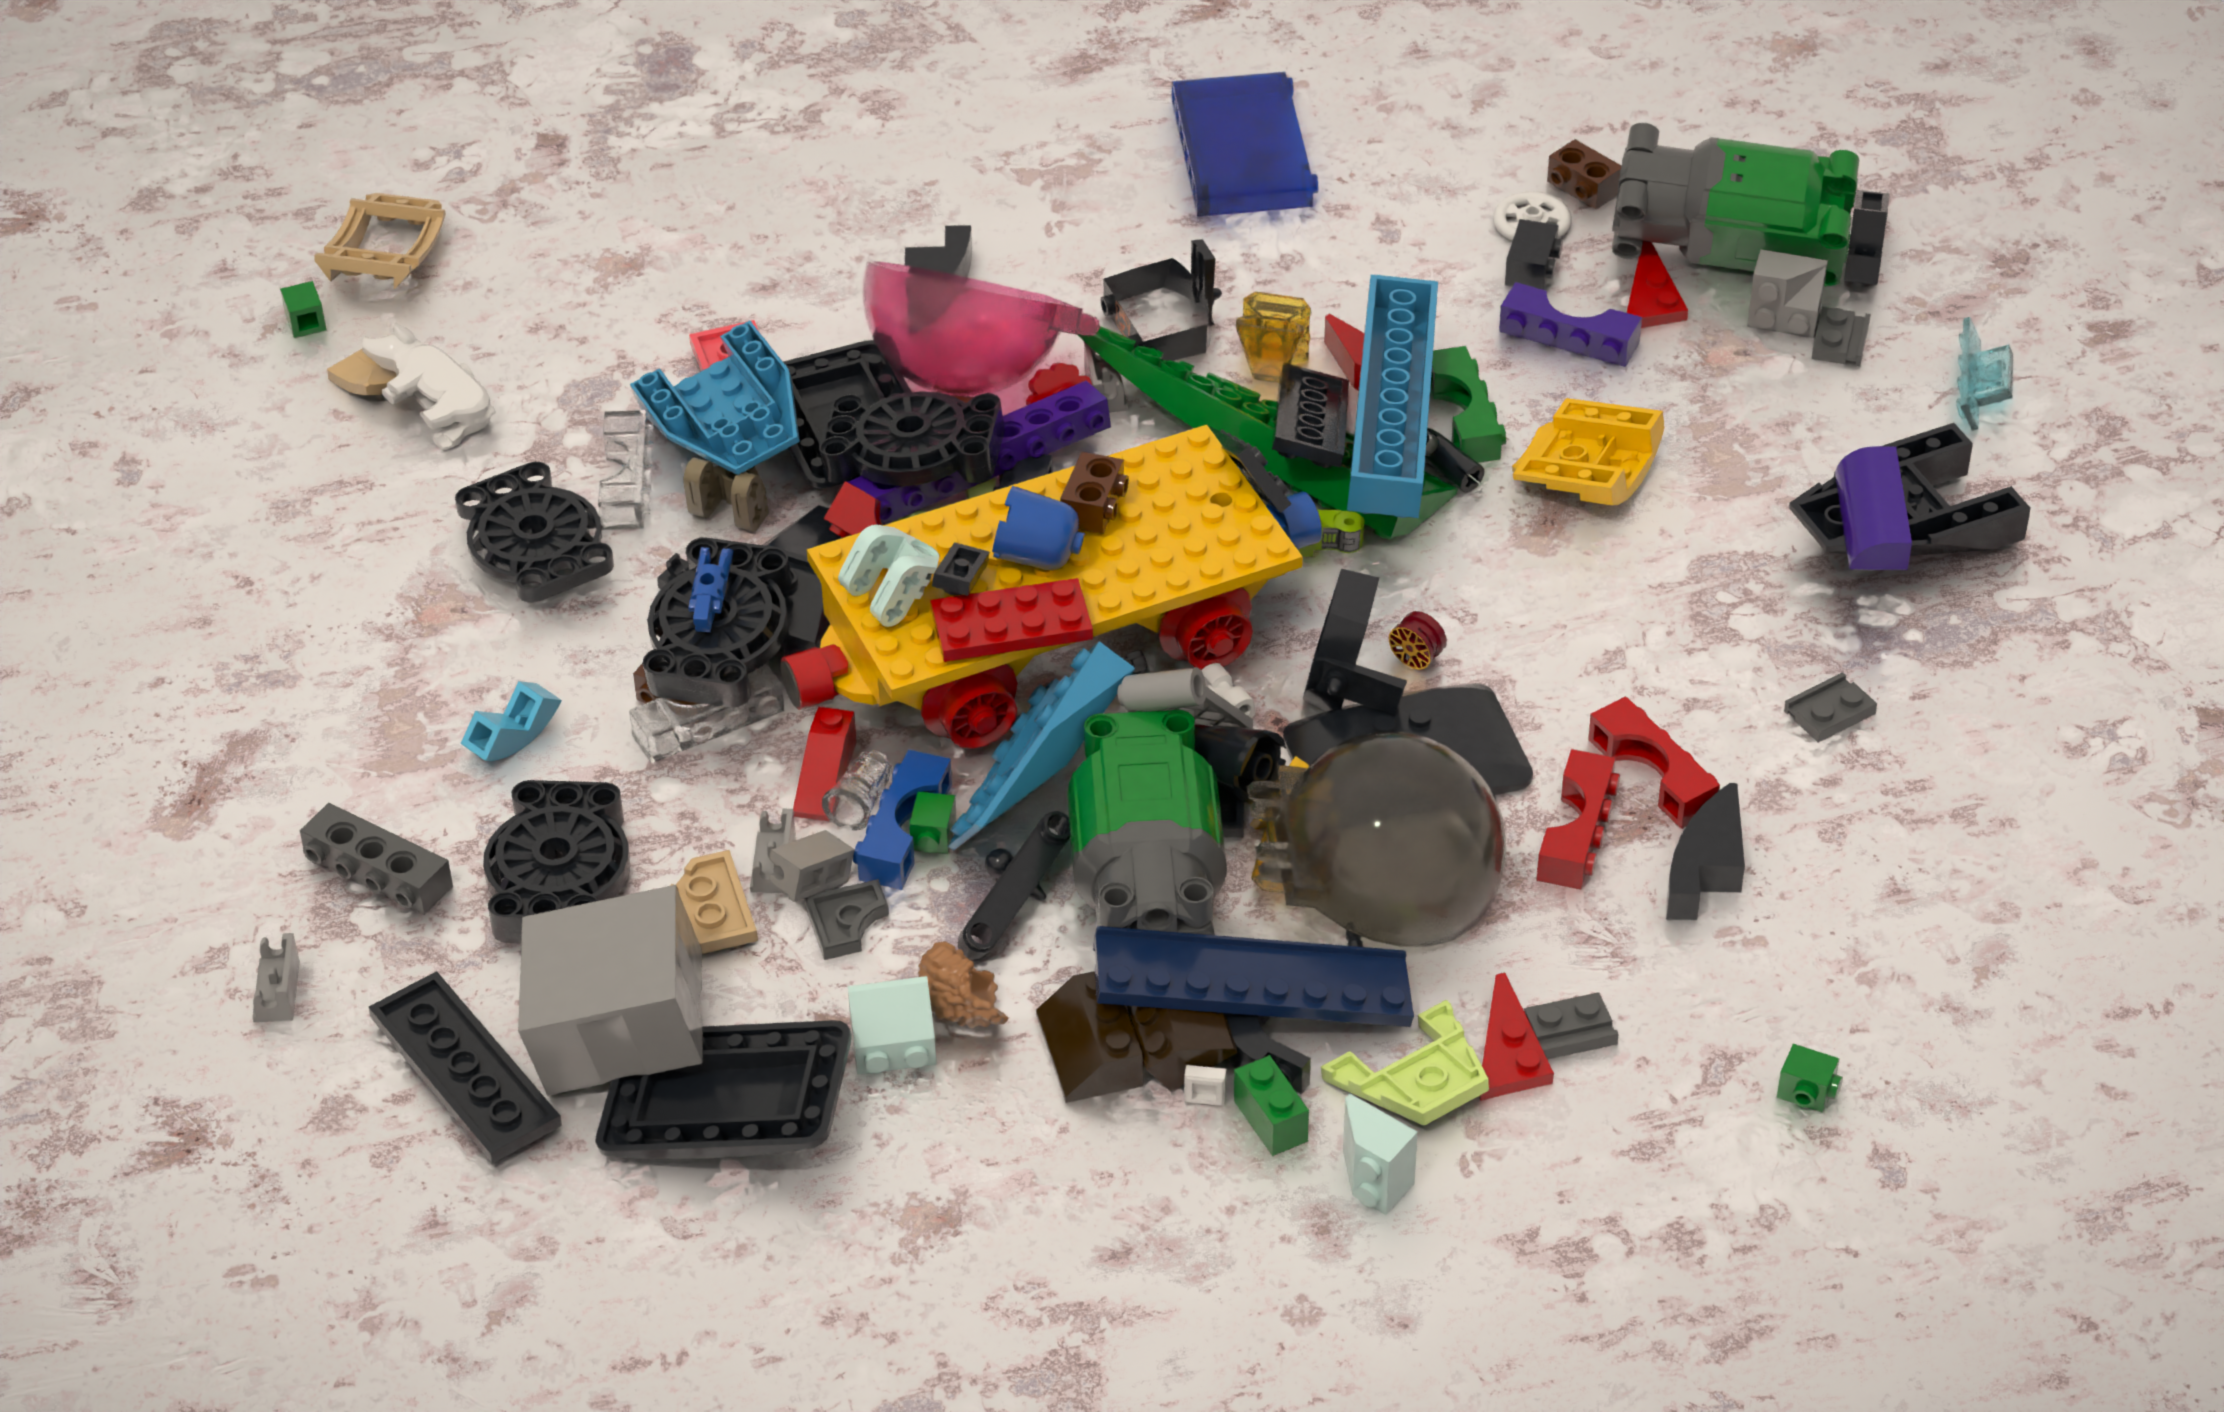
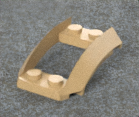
M383 193L366 195V200L352 198L349 210L340 229L332 240L324 246V254L316 253L314 260L330 282L340 273L348 276H357L363 273L374 275V278L379 280H388L394 277L395 289L407 279L431 251L445 219V210H442V204L439 200ZM371 216H377V219L381 221L404 219L408 220L409 224H424L418 239L405 255L358 249L367 231Z

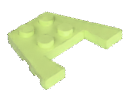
M1447 1000L1418 1015L1419 1028L1434 1041L1378 1072H1373L1351 1051L1321 1066L1322 1079L1325 1082L1423 1126L1489 1091L1488 1077L1473 1047L1468 1045L1464 1037V1030L1460 1022L1456 1021L1453 1015V1008Z

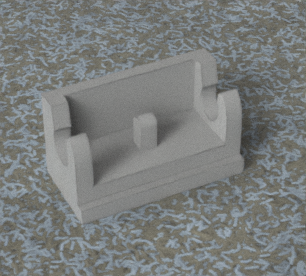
M1084 342L1085 375L1091 379L1092 386L1108 399L1109 412L1128 411L1121 374L1101 356L1096 355V352Z
M783 808L780 819L781 823L773 824L768 821L769 814L767 811H763L760 815V831L757 833L750 892L785 893L775 886L769 878V875L773 873H778L784 878L782 868L776 866L769 859L771 849L796 841L793 809Z
M827 830L820 831L771 849L769 859L776 866L782 868L784 878L778 873L770 874L769 878L775 886L789 895L790 900L796 902L848 882L855 849Z
M293 933L282 934V948L278 950L269 947V940L266 937L261 939V958H259L256 991L253 999V1022L293 1020L300 963Z

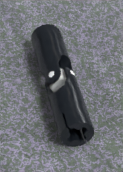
M1427 428L1425 462L1462 491L1469 492L1475 489L1479 483L1468 475L1470 474L1481 483L1485 473L1483 466L1434 429Z

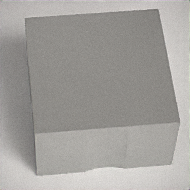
M676 885L522 917L518 1032L547 1096L601 1085L621 1077L649 1075L703 1063L702 1020L698 1008L699 997L702 991V949Z

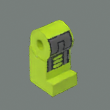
M1318 510L1322 526L1321 540L1316 544L1300 548L1298 551L1303 557H1313V550H1337L1342 553L1359 551L1363 545L1364 518L1360 514L1351 511Z

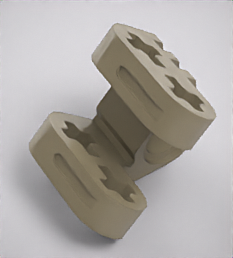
M696 457L691 458L688 462L683 477L688 512L707 519L723 499L726 500L727 504L732 505L736 527L751 532L757 531L769 514V508L765 495L766 487L755 466L737 475L721 466L714 467L710 461Z

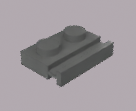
M1822 307L1811 359L1845 364L1847 360L1856 362L1855 366H1861L1871 314L1866 313L1865 317L1855 316L1856 312Z
M1842 672L1786 700L1784 712L1795 716V722L1819 743L1875 715L1877 703L1854 682L1849 683L1846 680V674Z
M1599 992L1524 1008V1012L1547 1060L1618 1044L1619 1034L1612 1026V1019Z

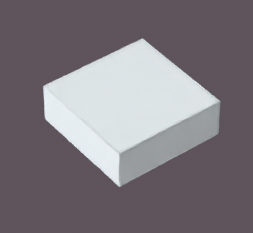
M1186 1065L1184 1102L1224 1106L1226 1099V1069Z

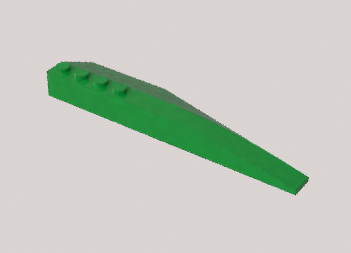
M1097 324L1078 326L1075 333L1099 356L1146 395L1189 426L1197 428L1208 425V427L1211 426L1218 431L1223 429L1233 437L1236 436L1239 440L1242 439L1246 444L1249 443L1252 447L1256 446L1268 462L1264 466L1266 471H1270L1274 476L1277 475L1283 481L1291 484L1290 488L1297 493L1303 491L1312 495L1325 508L1348 511L1347 504L1354 443L1353 433L1346 430L1344 457L1340 468L1335 466L1330 468L1320 467L1311 460L1302 457L1295 459L1283 457L1277 451L1272 450L1277 401L1267 399L1259 401L1261 394L1215 374L1208 373L1207 377L1193 373L1195 366L1184 361L1178 363L1163 360L1164 353L1156 349L1143 346L1134 348L1136 341ZM1424 471L1419 518H1399L1394 515L1351 512L1360 514L1364 518L1365 524L1372 527L1377 536L1385 539H1394L1397 536L1410 534L1457 494L1458 488Z

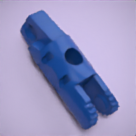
M701 547L688 608L689 612H694L693 622L697 632H710L715 613H721L733 556L732 549H722L719 565L710 564L711 554L709 548Z

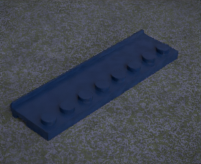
M1098 926L1095 930L1093 951H1095L1096 959L1094 969L1097 1003L1411 1027L1414 1018L1406 965V951L1104 926Z

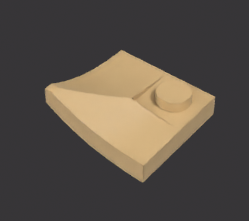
M362 349L327 369L328 379L344 390L358 395H381L382 389L387 387V382L397 376L396 372L382 368L363 353Z

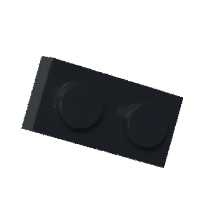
M954 542L934 572L932 587L943 589L944 592L950 595L968 596L988 565L990 551Z

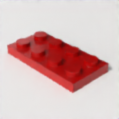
M1078 578L969 594L968 596L959 595L930 600L931 613L944 662L1093 640V627Z

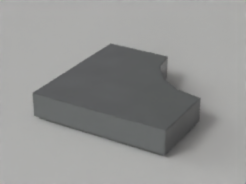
M878 879L817 893L804 898L805 908L824 960L861 952V939L865 930L874 921L889 915L888 904Z

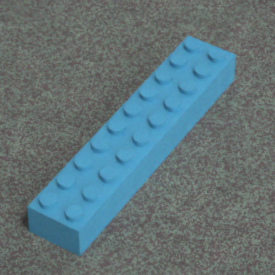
M1370 275L1347 504L1348 511H1357L1363 514L1394 515L1399 518H1419L1424 480L1438 281Z

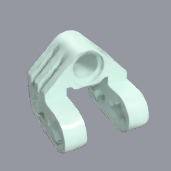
M871 525L865 528L856 539L839 572L838 580L851 595L861 596L872 588L883 568L889 569L872 600L870 612L883 626L892 627L903 620L914 599L922 597L924 588L927 587L931 575L937 569L940 556L933 547L895 527Z

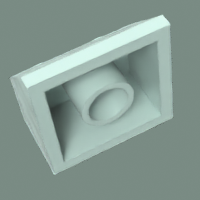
M927 976L847 986L857 1075L905 1068H919L937 1064Z
M1349 1094L1345 1098L1343 1153L1352 1195L1358 1198L1365 1206L1373 1207L1387 1215L1415 1184L1418 1132L1356 1096Z

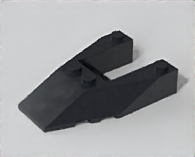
M1955 423L1882 445L1896 446L1912 540L1910 556L1995 550L2025 540L2031 507L2012 486L1952 506L1933 487L1968 475L1973 443ZM1834 472V477L1823 485L1820 482L1791 501L1789 509L1825 552L1847 554Z

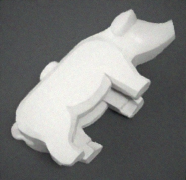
M395 323L393 334L380 338L364 337L362 344L363 353L382 368L394 371L397 375L394 379L387 382L386 388L382 389L383 396L391 404L415 396L418 403L425 409L420 415L432 430L443 428L433 435V441L443 451L460 444L466 435L483 429L488 424L490 417L496 413L495 408L490 405V397L487 390L474 378L472 370L465 363L459 365L440 348L420 342L406 327Z

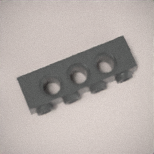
M331 803L325 805L299 830L303 852L309 861L317 865L321 864L337 872V874L345 879H352L366 886L373 893H380L395 900L404 908H411L425 915L453 887L449 860Z

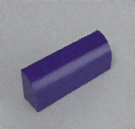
M1872 446L1857 449L1846 455L1839 462L1835 471L1849 570H1908L1912 540L1896 446Z

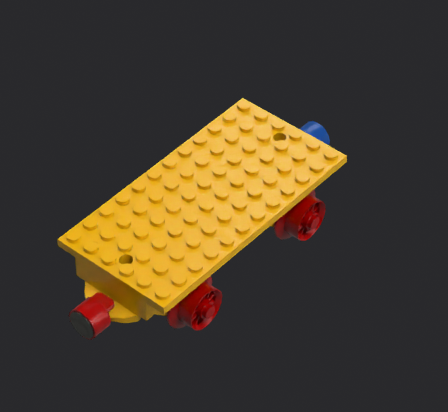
M1208 425L1107 455L1124 459V475L1129 476L1127 493L1125 497H1119L1116 518L1114 521L1109 520L1104 534L1078 529V532L1085 533L1079 555L1072 553L1067 564L1061 569L1054 571L1043 570L993 557L994 552L992 550L999 521L1006 522L1009 506L1005 505V501L1011 487H1019L1060 501L1075 466L883 525L895 527L933 547L940 556L937 568L954 542L990 551L988 565L969 594L1078 578L1093 627V637L1137 623L1158 633L1161 648L1173 659L1187 661L1200 670L1213 663H1219L1222 667L1233 663L1245 652L1251 643L1253 635L1252 624L1249 620L1252 609L1251 599L1268 580L1302 568L1303 556L1297 549L1318 543L1322 536L1321 520L1317 507L1306 492L1301 491L1286 496L1291 505L1281 513L1265 505L1231 457L1221 448V443ZM860 533L807 549V560L821 582L823 611L830 622V626L821 639L820 648H809L784 656L781 659L783 683L792 704L798 710L833 700L834 696L840 694L854 702L870 705L879 704V706L899 701L920 710L926 728L935 735L950 738L962 748L975 749L985 747L1006 734L1016 720L1018 709L1014 699L1018 685L1016 679L1018 674L1034 656L1073 644L1067 643L944 662L931 613L930 600L959 595H950L944 592L943 589L932 587L934 574L931 575L929 584L924 588L922 597L914 599L903 620L892 627H886L871 614L870 605L889 569L883 568L872 588L861 596L851 595L838 580L839 572Z

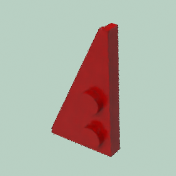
M1643 241L1642 252L1638 258L1626 312L1642 317L1641 328L1681 322L1688 319L1687 306L1653 243Z
M1505 972L1496 974L1482 1062V1067L1488 1077L1489 1091L1478 1096L1480 1101L1553 1083L1554 1072Z

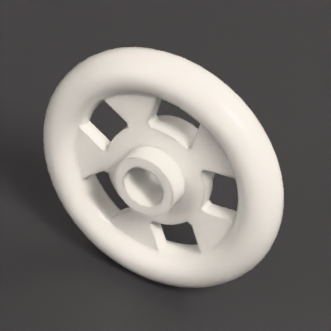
M1521 192L1510 195L1497 205L1493 214L1496 229L1510 241H1513L1520 219L1548 223L1549 221L1556 222L1559 225L1558 239L1568 232L1572 222L1571 213L1561 200L1541 192ZM1528 205V206L1523 207V208H1521V209H1518V208H1517L1518 206ZM1541 207H1546L1552 211L1547 212L1545 209ZM1506 217H1516V222L1508 223Z

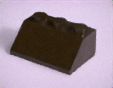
M1095 971L1072 976L1036 1009V1017L1065 1103L1143 1086V1054L1126 1006L1097 1003Z
M1127 1006L1143 1054L1146 1070L1171 1092L1184 1085L1186 1065L1213 1068L1238 1053L1225 1013Z

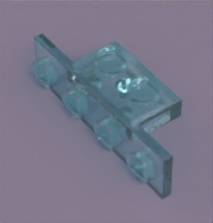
M1967 317L1963 318V333L1959 334L1962 354L1958 355L1961 376L1957 378V384L1961 398L1956 400L1959 416L1961 419L1966 418L1971 430L1974 431L1979 429V407L2000 403L2013 397V352L2009 344L1981 352L1980 337L1971 318Z

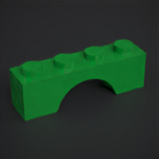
M1466 346L1433 350L1430 386L1433 399L1454 403L1464 410L1453 417L1451 442L1478 463L1501 460V447L1506 444V431L1503 424H1498L1495 403L1488 400V389L1485 380H1480L1477 360L1475 358L1471 359Z

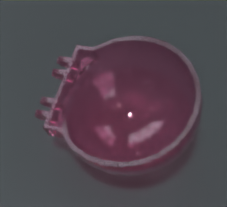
M867 260L862 285V300L867 326L875 344L897 372L912 383L931 392L966 397L1000 392L1021 382L1032 374L1051 353L1061 332L1093 336L1100 328L1097 317L1087 313L1084 314L1082 308L1050 295L908 265Z

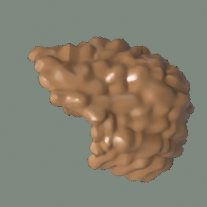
M946 941L934 943L932 948L922 955L921 961L918 964L920 969L918 975L919 977L927 976L931 1010L938 1019L944 1018L957 1022L959 1026L967 1025L970 1028L981 1025L986 1028L992 1024H1005L1008 1021L1009 1017L994 1007V1003L997 1001L995 992L998 990V985L994 982L995 975L992 972L986 970L982 972L977 971L973 968L974 962L964 956V952L961 949L955 950V946Z

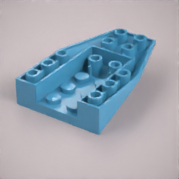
M751 321L737 325L729 332L720 336L729 357L713 363L709 368L692 377L683 379L679 384L673 386L660 368L644 374L640 379L630 384L643 415L668 440L737 475L800 442L790 371Z
M1099 641L1089 650L1083 647L1077 653L1070 664L1074 668L1070 677L1065 675L1060 681L1055 678L1045 687L1039 684L1027 700L1031 707L1026 714L1021 712L1009 729L1013 732L1009 741L1004 739L992 754V758L996 761L982 785L969 801L971 805L966 814L963 813L951 828V832L954 835L948 847L953 851L1064 768L1084 742V723L1087 718L1094 714L1105 712L1117 695L1118 686L1122 684L1123 678L1131 675L1135 667Z

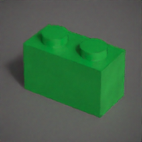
M1270 1055L1234 1069V1102L1272 1156L1308 1142L1309 1110Z

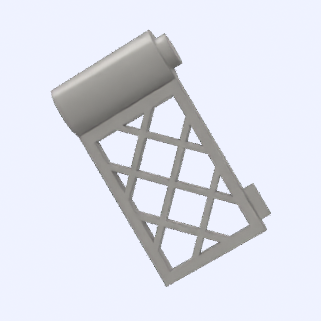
M1196 667L1127 675L1123 678L1122 684L1118 686L1117 695L1119 703L1128 712L1180 709L1192 714L1195 724L1253 729V719L1206 686L1202 671Z

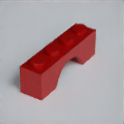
M845 481L824 519L832 523L829 530L843 538L858 534L871 525H882L880 518L881 501Z
M1625 696L1590 714L1588 740L1603 755L1615 757V761L1629 760L1646 764L1662 776L1658 807L1681 829L1685 828L1702 805L1720 790V784L1715 776L1706 772L1689 752L1684 751L1674 742L1667 731L1658 727L1647 716L1646 712L1642 708L1637 707L1628 697Z
M1571 749L1563 774L1561 801L1572 807L1579 814V817L1566 825L1547 827L1538 854L1536 881L1582 890L1585 876H1593L1597 854L1593 853V849H1601L1605 827L1601 826V822H1609L1613 803L1612 800H1608L1609 795H1617L1620 782V774L1614 773L1615 757Z

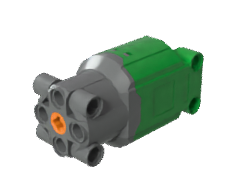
M1636 123L1631 126L1627 147L1622 159L1612 231H1614L1612 252L1616 256L1624 259L1637 258L1641 255L1643 241L1679 246L1681 253L1692 263L1755 271L1760 250L1828 260L1824 287L1839 284L1843 266L1847 259L1850 241L1851 209L1854 207L1858 183L1857 175L1860 160L1856 153L1849 150H1837L1832 152L1829 157L1818 156L1811 150L1715 137L1702 141L1694 147V150L1658 145L1659 130L1652 124Z
M1185 710L1099 713L1088 717L1084 723V751L1086 760L1072 774L1067 790L1074 884L1080 898L1096 911L1097 927L1215 935L1213 898L1221 890L1227 873L1218 784L1212 766L1200 754L1194 751L1195 720L1193 715Z

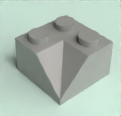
M1760 250L1753 274L1747 327L1814 338L1821 313L1828 260Z

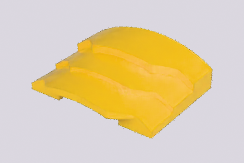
M1565 398L1554 414L1553 421L1538 428L1526 451L1512 465V471L1514 472L1513 480L1546 484L1547 489L1579 493L1580 501L1606 505L1622 504L1638 489L1652 465L1665 428L1663 411Z

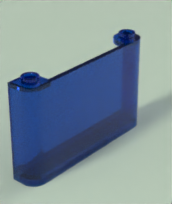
M1285 71L1176 80L1171 82V102L1197 217L1313 207V194L1318 193L1317 174H1311L1292 99L1294 95L1292 77L1287 78Z

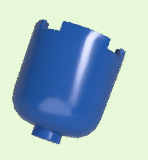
M1012 486L1005 501V505L1009 506L1006 522L999 521L992 550L994 552L993 557L1043 570L1054 571L1061 569L1067 564L1072 553L1079 555L1085 533L1078 532L1079 518L1076 511L1064 502Z

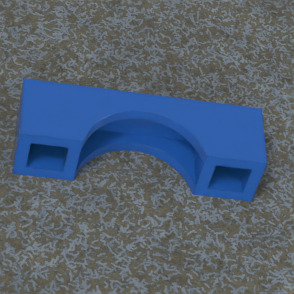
M908 749L902 763L895 765L892 783L889 789H884L881 794L879 810L876 815L870 816L867 823L866 836L863 842L858 841L855 847L853 862L858 865L859 881L868 882L878 879L881 886L899 890L903 889L915 864L913 837L904 832L901 826L911 818L918 791L948 795L952 786L950 758Z

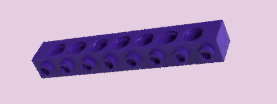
M1084 381L1004 415L1005 432L995 471L990 479L1003 474L1004 470H1010L1015 466L1016 462L1027 457H1040L1043 454H1050L1110 428L1108 399L1089 382ZM958 471L937 481L910 486L884 485L870 481L863 476L849 481V483L881 501L880 518L882 526L980 484L965 481Z

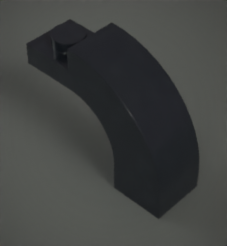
M1225 1013L1238 1053L1228 1058L1231 1066L1237 1069L1270 1055L1293 1089L1302 1094L1310 1085L1311 1058L1273 1040L1265 1034L1262 1027L1271 1016Z

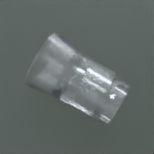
M876 750L862 752L852 762L840 780L824 794L822 808L826 816L834 824L852 831L862 830L867 826L874 807L888 784L889 776L892 773L893 766L888 762L887 756Z

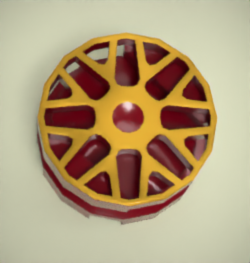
M1413 611L1408 613L1401 623L1392 629L1389 634V645L1392 652L1403 664L1413 669L1421 670L1426 668L1447 646V637L1439 622L1432 616L1424 612Z

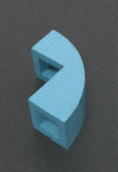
M518 681L504 714L475 711L460 744L485 761H495L509 757L527 746L542 732L556 713L562 700L537 683Z

